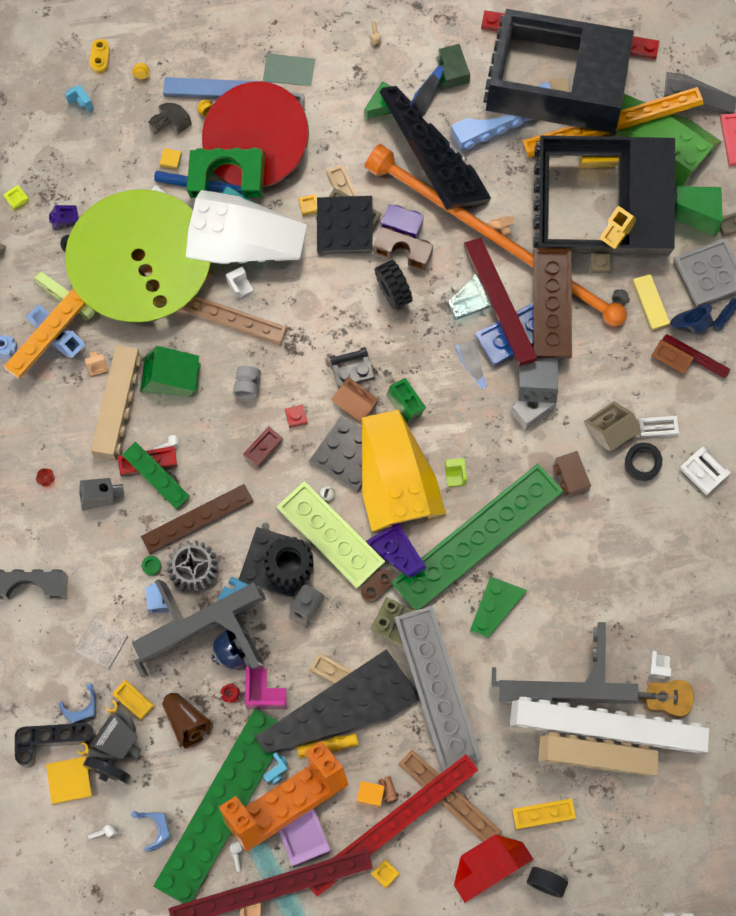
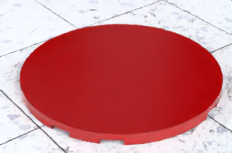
M263 81L240 84L225 92L212 105L202 130V146L205 150H214L215 148H222L224 150H231L232 148L262 149L265 155L263 188L279 183L297 168L309 140L308 120L298 100L283 87ZM226 164L214 171L224 181L241 186L242 169L238 166Z

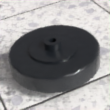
M86 757L83 763L84 768L99 775L98 779L104 782L111 780L127 785L131 778L130 774L115 767V763L110 760L104 762L93 757Z

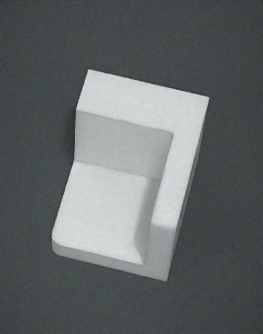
M243 267L226 274L227 283L237 300L253 292Z
M652 651L650 654L648 678L668 680L671 677V668H669L670 657L657 655V651Z

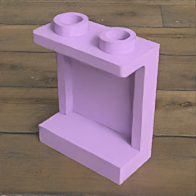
M314 808L279 831L293 868L331 853Z

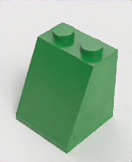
M677 186L675 190V221L710 236L717 237L723 222L721 187Z
M156 345L145 356L140 392L190 396L198 388V380L196 379L201 368V363H199L200 356Z

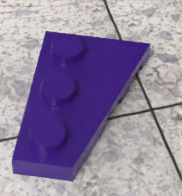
M399 523L392 525L365 541L378 555L408 578L427 569Z

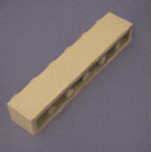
M120 345L115 347L91 452L93 457L116 461L117 455L121 453L122 444H120L121 437L125 436L126 432L124 423L125 419H128L130 415V408L128 406L129 402H132L134 398V391L132 389L133 385L137 384L138 381L137 367H140L142 363V356L138 348Z
M548 732L547 736H540L538 758L540 762L643 776L657 775L658 751L651 750V746L639 745V748L633 747L632 743L615 745V741L603 740V743L597 742L596 738L590 737L580 740L577 735L560 737V733Z

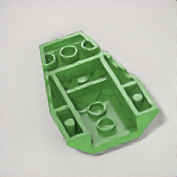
M624 94L621 110L646 102ZM670 114L616 131V134L613 133L616 137L675 138V190L677 186H685L689 182L691 174L721 143L718 138L693 121L676 114Z

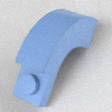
M38 304L25 318L37 329L50 314ZM64 329L51 345L65 356L73 358L86 344L73 331Z

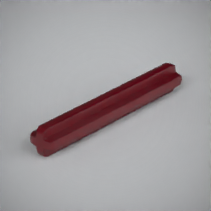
M669 334L663 337V341L694 357L693 361L723 378L729 375L730 368Z

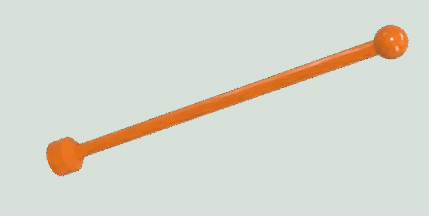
M378 144L366 160L365 169L376 176L391 174L446 210L434 189L395 164L393 151L382 144ZM463 208L446 210L533 267V254ZM572 280V294L603 313V319L607 325L617 327L625 322L627 311L622 304H608Z

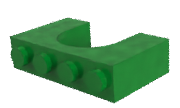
M197 148L196 150H190L187 192L190 198H196L201 190L209 191L212 173L218 167L226 164L236 165L242 169L241 191L244 197L263 198L265 155L262 149L232 148L231 150H224L222 148H215L214 150Z

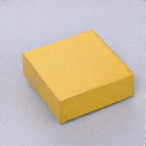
M163 148L159 163L160 167L178 170L182 152Z
M316 194L298 198L302 216L317 213Z
M386 859L371 873L385 889L400 874Z

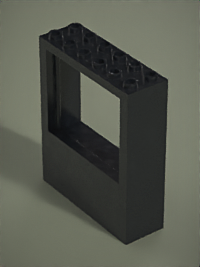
M506 9L505 15H501L499 26L502 28H498L496 39H499V41L495 40L494 52L496 53L492 54L491 59L493 66L489 67L488 77H491V79H487L485 90H488V92H485L483 103H487L486 111L616 134L634 30ZM511 38L579 50L571 92L502 80Z
M540 136L539 141H536V146L534 147V157H538V160L534 164V175H537L534 182V193H537V196H535L533 209L537 211V215H535L533 220V230H537V233L533 237V248L571 249V254L610 253V255L669 256L675 249V138ZM549 155L619 156L618 206L635 216L636 221L629 234H626L616 249L602 240L548 239Z

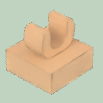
M513 216L500 217L488 221L489 226L496 228L504 236L510 234L508 225L514 224Z
M97 351L89 353L90 358H86L85 362L90 376L108 372L104 355H98Z

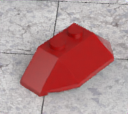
M495 834L460 856L454 887L463 902L466 903L534 859L522 841Z

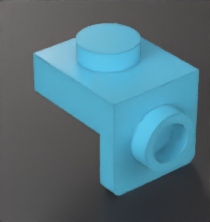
M276 752L273 754V757L278 765L263 775L268 785L271 783L273 785L277 784L283 779L282 775L288 772L286 767L289 765L283 755L278 756Z

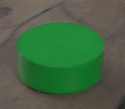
M148 556L142 561L141 567L147 576H156L160 573L162 565L157 557Z

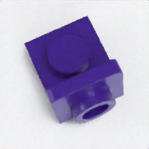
M55 205L49 213V222L52 223L53 230H57L60 225H75L79 219L76 205Z

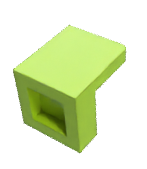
M465 458L445 460L447 486H466Z

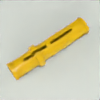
M356 733L341 737L337 735L332 739L322 741L330 752L336 750L340 752L341 749L359 746ZM319 742L297 746L299 759L306 758L305 751Z

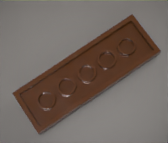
M534 248L533 250L534 351L537 357L572 358L571 249Z

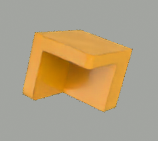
M361 781L357 804L381 808L384 786Z

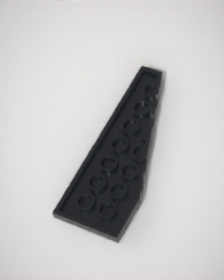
M397 86L383 87L379 93L446 210L489 202L491 197L475 169L462 160L463 156L459 152L455 153L449 145L450 142L432 123L428 124L422 118L424 116L420 110L416 111L410 105L411 101Z
M386 649L255 736V739L266 755L296 745L307 744L314 740L325 739L350 732L357 728H364L375 723L388 721L418 701L419 696L416 689Z

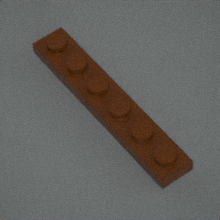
M242 484L142 535L141 538L149 554H152L253 503V499L245 484Z

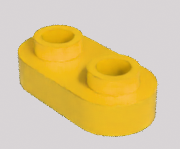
M97 39L91 45L90 67L97 74L104 73L109 65L110 47L105 39Z

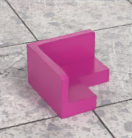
M246 666V709H286L287 689L267 688V669L258 671Z

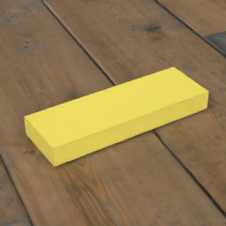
M651 274L633 279V285L651 331L669 326V319Z

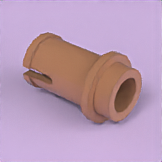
M391 776L384 777L385 780L383 778L379 779L380 785L384 786L383 794L385 797H383V800L387 804L397 801L399 794L394 789Z

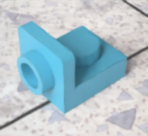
M80 84L70 88L65 93L69 104L77 101L81 108L84 107L87 112L94 109L91 99Z

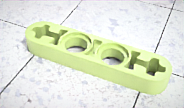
M41 271L33 278L40 287L60 301L69 293L68 290ZM86 304L78 314L89 321L95 312Z

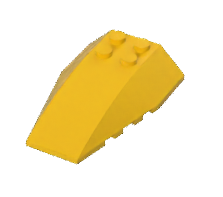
M399 409L362 417V497L371 532L387 529L393 524L423 517L431 519L446 515L437 477Z

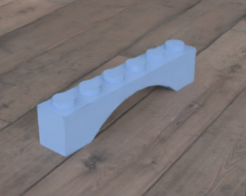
M548 82L538 85V87L551 89ZM504 115L489 120L466 118L451 125V136L460 151L464 149L469 150L475 144L486 142L497 134H504L508 129L519 127L523 122L534 119Z

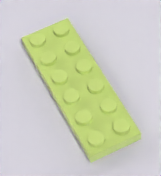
M305 481L277 506V510L356 589L385 564V560Z

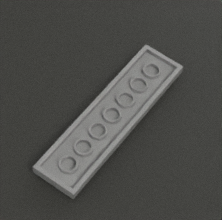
M433 606L394 617L442 772L465 754H467L472 762L481 760Z

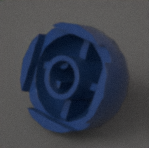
M228 629L214 640V654L212 658L217 665L221 664L224 668L232 670L246 664L243 659L246 655L242 649H238L234 641L236 636Z

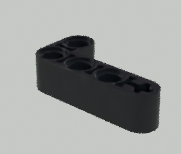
M88 723L20 727L14 736L15 760L24 768L32 767L36 762V747L90 744L96 736L95 730ZM87 729L89 734H87L84 738L82 734L85 733V730ZM63 731H70V736L67 739H61ZM50 732L49 739L41 740L42 733ZM24 733H30L29 740L21 742V736ZM24 753H30L29 760L21 762V756Z

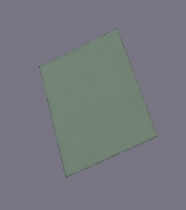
M267 53L263 81L311 86L315 59Z

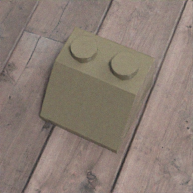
M615 401L584 421L599 444L610 452L641 432L634 413Z

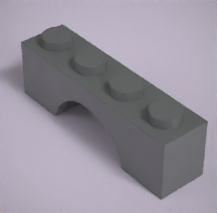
M0 569V600H9L15 589L28 584L41 588L48 600H67L68 576L63 570L53 569L51 572H44L41 569H33L32 572H24L21 569H14L12 572H5Z

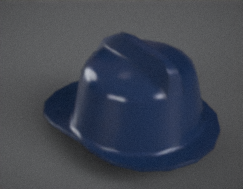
M704 304L679 313L673 317L670 325L677 329L686 327L694 333L702 332L714 325L710 314L713 307L710 304Z

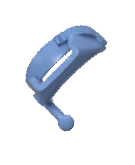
M87 684V689L91 693V700L85 709L72 712L64 708L62 701L58 703L62 714L71 724L95 717L96 693L93 689V684Z
M137 811L131 813L133 818L151 817L158 826L157 839L153 844L144 848L146 852L159 849L171 837L165 813H138Z

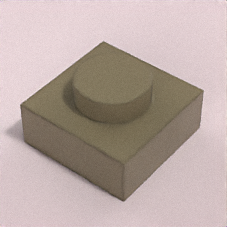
M591 253V273H610V253Z

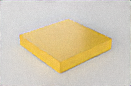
M86 756L46 764L52 805L93 797L89 770L83 767Z

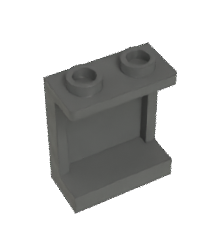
M537 357V361L519 366V401L557 402L558 358Z

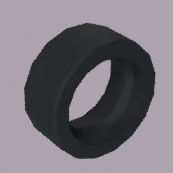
M642 442L635 444L626 455V471L636 480H651L657 476L661 469L663 460L661 452L650 443ZM642 451L651 454L655 460L653 469L648 472L637 470L632 463L636 453Z
M532 867L527 884L541 892L562 898L568 881L548 870Z

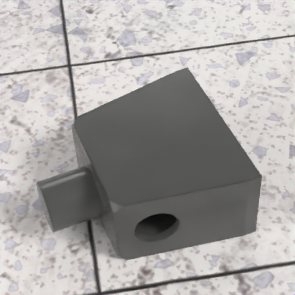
M110 478L80 480L79 496L81 509L88 510L112 505L114 497L124 496L123 484L112 485Z
M304 584L290 607L289 619L306 628L325 596Z

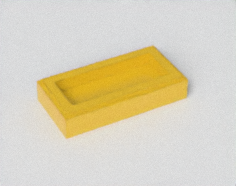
M126 679L112 693L140 721L155 707Z

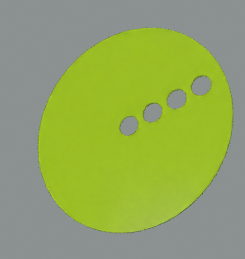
M148 189L118 192L92 205L75 223L66 245V270L75 292L96 312L125 322L157 320L184 307L202 287L211 263L186 258L188 230L193 210L174 196ZM136 249H142L145 252V257L141 261H135L131 257L132 252ZM144 264L152 267V273L146 277L139 274V268ZM148 281H158L160 284L159 289L156 292H149L146 289ZM156 296H164L167 299V304L162 308H157L154 306L153 300Z

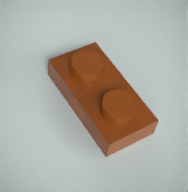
M663 340L659 341L651 355L684 375L694 357Z

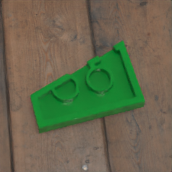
M490 576L470 632L489 638L517 602L525 595L527 590Z

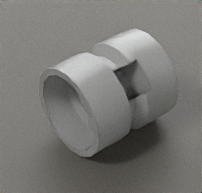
M252 366L237 367L235 379L238 381L234 384L233 394L243 399L257 398L259 389L257 384L260 382L261 371Z

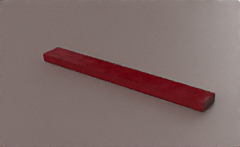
M482 238L464 242L466 253L518 365L522 366L537 361L536 353Z

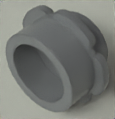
M617 289L614 291L612 301L624 306L626 303H629L630 298L625 290Z

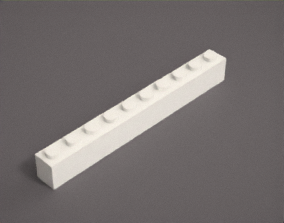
M519 697V700L512 701L510 726L698 754L708 752L709 728L702 727L701 723L685 725L682 720L665 722V718L653 717L652 720L646 719V715L634 714V717L627 716V712L615 711V714L608 713L607 709L601 708L592 711L589 710L588 706L572 708L568 703L552 705L549 700L532 702V698Z

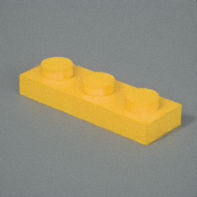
M572 798L512 809L516 830L576 819Z

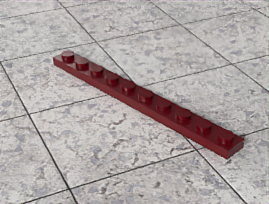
M365 848L170 907L168 910L170 916H219L373 869L368 849Z

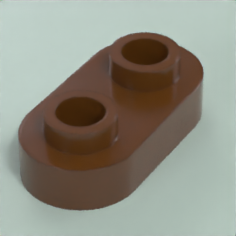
M381 569L362 586V599L367 603L376 602L392 587L393 573L388 569ZM385 575L388 577V580L383 581L381 577ZM373 589L374 593L370 595L367 593V590Z

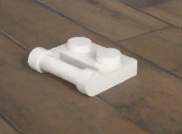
M702 446L679 469L707 496L731 472L716 461L707 452L708 449L705 446ZM699 458H704L720 475L717 477Z

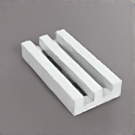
M677 416L639 418L638 420L641 429L640 439L679 435ZM662 422H673V423H674V424H667V425L644 426V424H648V423H662ZM674 429V430H668V431L645 432V431H651V430Z

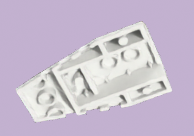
M201 190L195 199L188 230L186 258L218 264H229V262L247 263V261L265 262V260H300L307 224L238 196Z

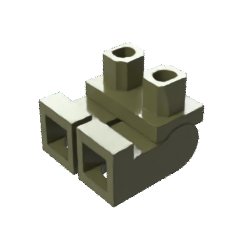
M386 597L371 626V630L378 637L404 650L394 617L416 610L407 608Z

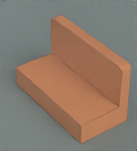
M347 377L331 399L332 402L359 422H362V417H366L378 401L375 396L349 377Z

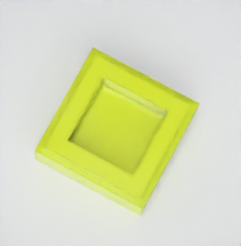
M19 185L3 194L14 211L29 201V198Z

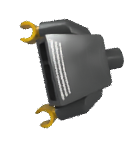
M111 701L115 708L110 710L106 707L110 716L90 746L86 743H81L83 746H86V750L84 752H77L82 756L93 757L104 762L107 760L115 762L117 759L122 760L126 754L135 760L141 753V749L133 744L138 736L135 734L136 727L132 717L119 708L115 701Z

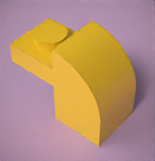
M618 206L607 221L610 224L599 239L616 249L626 234H629L636 217Z

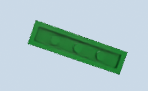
M136 441L122 454L176 510L190 497Z

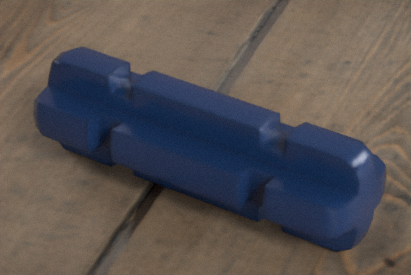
M732 298L729 301V304L725 306L719 317L714 321L713 327L717 330H721L724 327V324L727 323L736 310V298Z

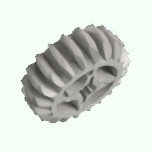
M189 540L186 541L187 546H183L180 543V549L178 550L174 547L175 555L169 554L168 557L171 560L166 561L167 566H169L166 569L167 573L170 574L168 576L169 580H174V586L180 584V590L187 586V592L189 593L192 587H194L195 592L199 591V586H202V589L205 590V583L211 585L212 581L210 578L216 579L217 577L213 572L219 571V568L215 566L219 563L218 559H214L216 553L211 552L212 548L210 546L205 548L206 544L204 542L198 546L197 540L194 541L193 545H191ZM193 553H199L207 560L196 559ZM187 554L186 561L178 565L180 559ZM191 559L195 564L194 574L190 568ZM205 567H208L205 574L198 578V573L204 570ZM178 572L190 574L192 580L181 577Z

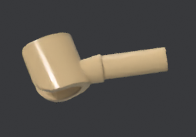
M372 21L371 25L374 34L370 35V40L373 45L381 43V34L377 30L376 22Z

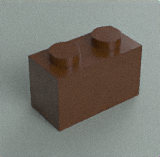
M578 451L555 459L553 471L556 476L559 475L561 480L559 483L560 488L563 490V493H566L567 498L590 490L591 483Z

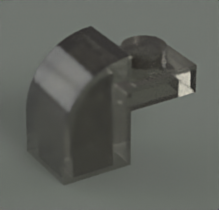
M176 103L159 105V114L154 115L148 121L150 131L154 135L168 125L177 135L192 125L190 115L183 107Z

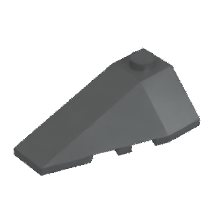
M672 72L666 73L663 97L698 87L703 98V105L690 109L723 114L735 113L736 97L688 75Z

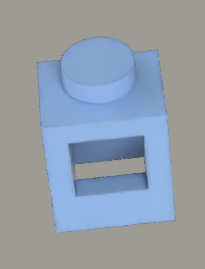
M0 335V344H4V346L0 347V358L10 360L13 354L17 352V343L13 337Z
M156 583L145 587L149 614L169 612Z

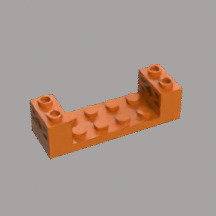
M322 741L305 751L309 763L308 767L246 807L242 805L236 796L219 806L226 826L246 852L349 785L343 766Z

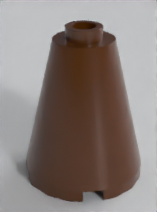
M169 693L164 697L162 706L180 748L182 746L184 749L193 747L204 740L202 736L205 733L210 734L213 728L211 720L179 693Z

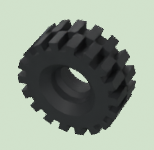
M393 259L375 267L374 271L377 282L387 302H389L393 309L396 310L413 301L412 292L409 289L406 277H404L399 265Z

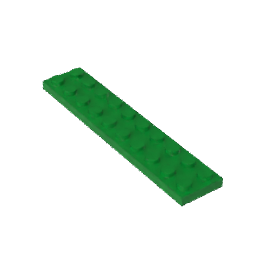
M537 463L425 554L421 559L427 569L411 578L402 573L391 582L392 586L412 609L419 610L424 608L563 493V490Z
M256 708L253 710L153 886L154 888L182 904L194 900L231 834V831L224 822L219 806L235 796L244 807L247 806L274 758V753L265 754L256 741L255 736L278 722V720Z

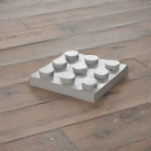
M726 238L674 258L696 307L736 293V258Z

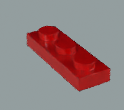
M174 446L146 451L163 469L178 466ZM122 455L117 456L121 476L139 473Z

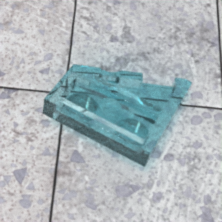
M476 274L448 301L455 320L490 308L489 301Z

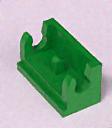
M406 378L389 386L386 396L395 409H399L407 424L411 423L415 416L419 418L422 415L426 406Z

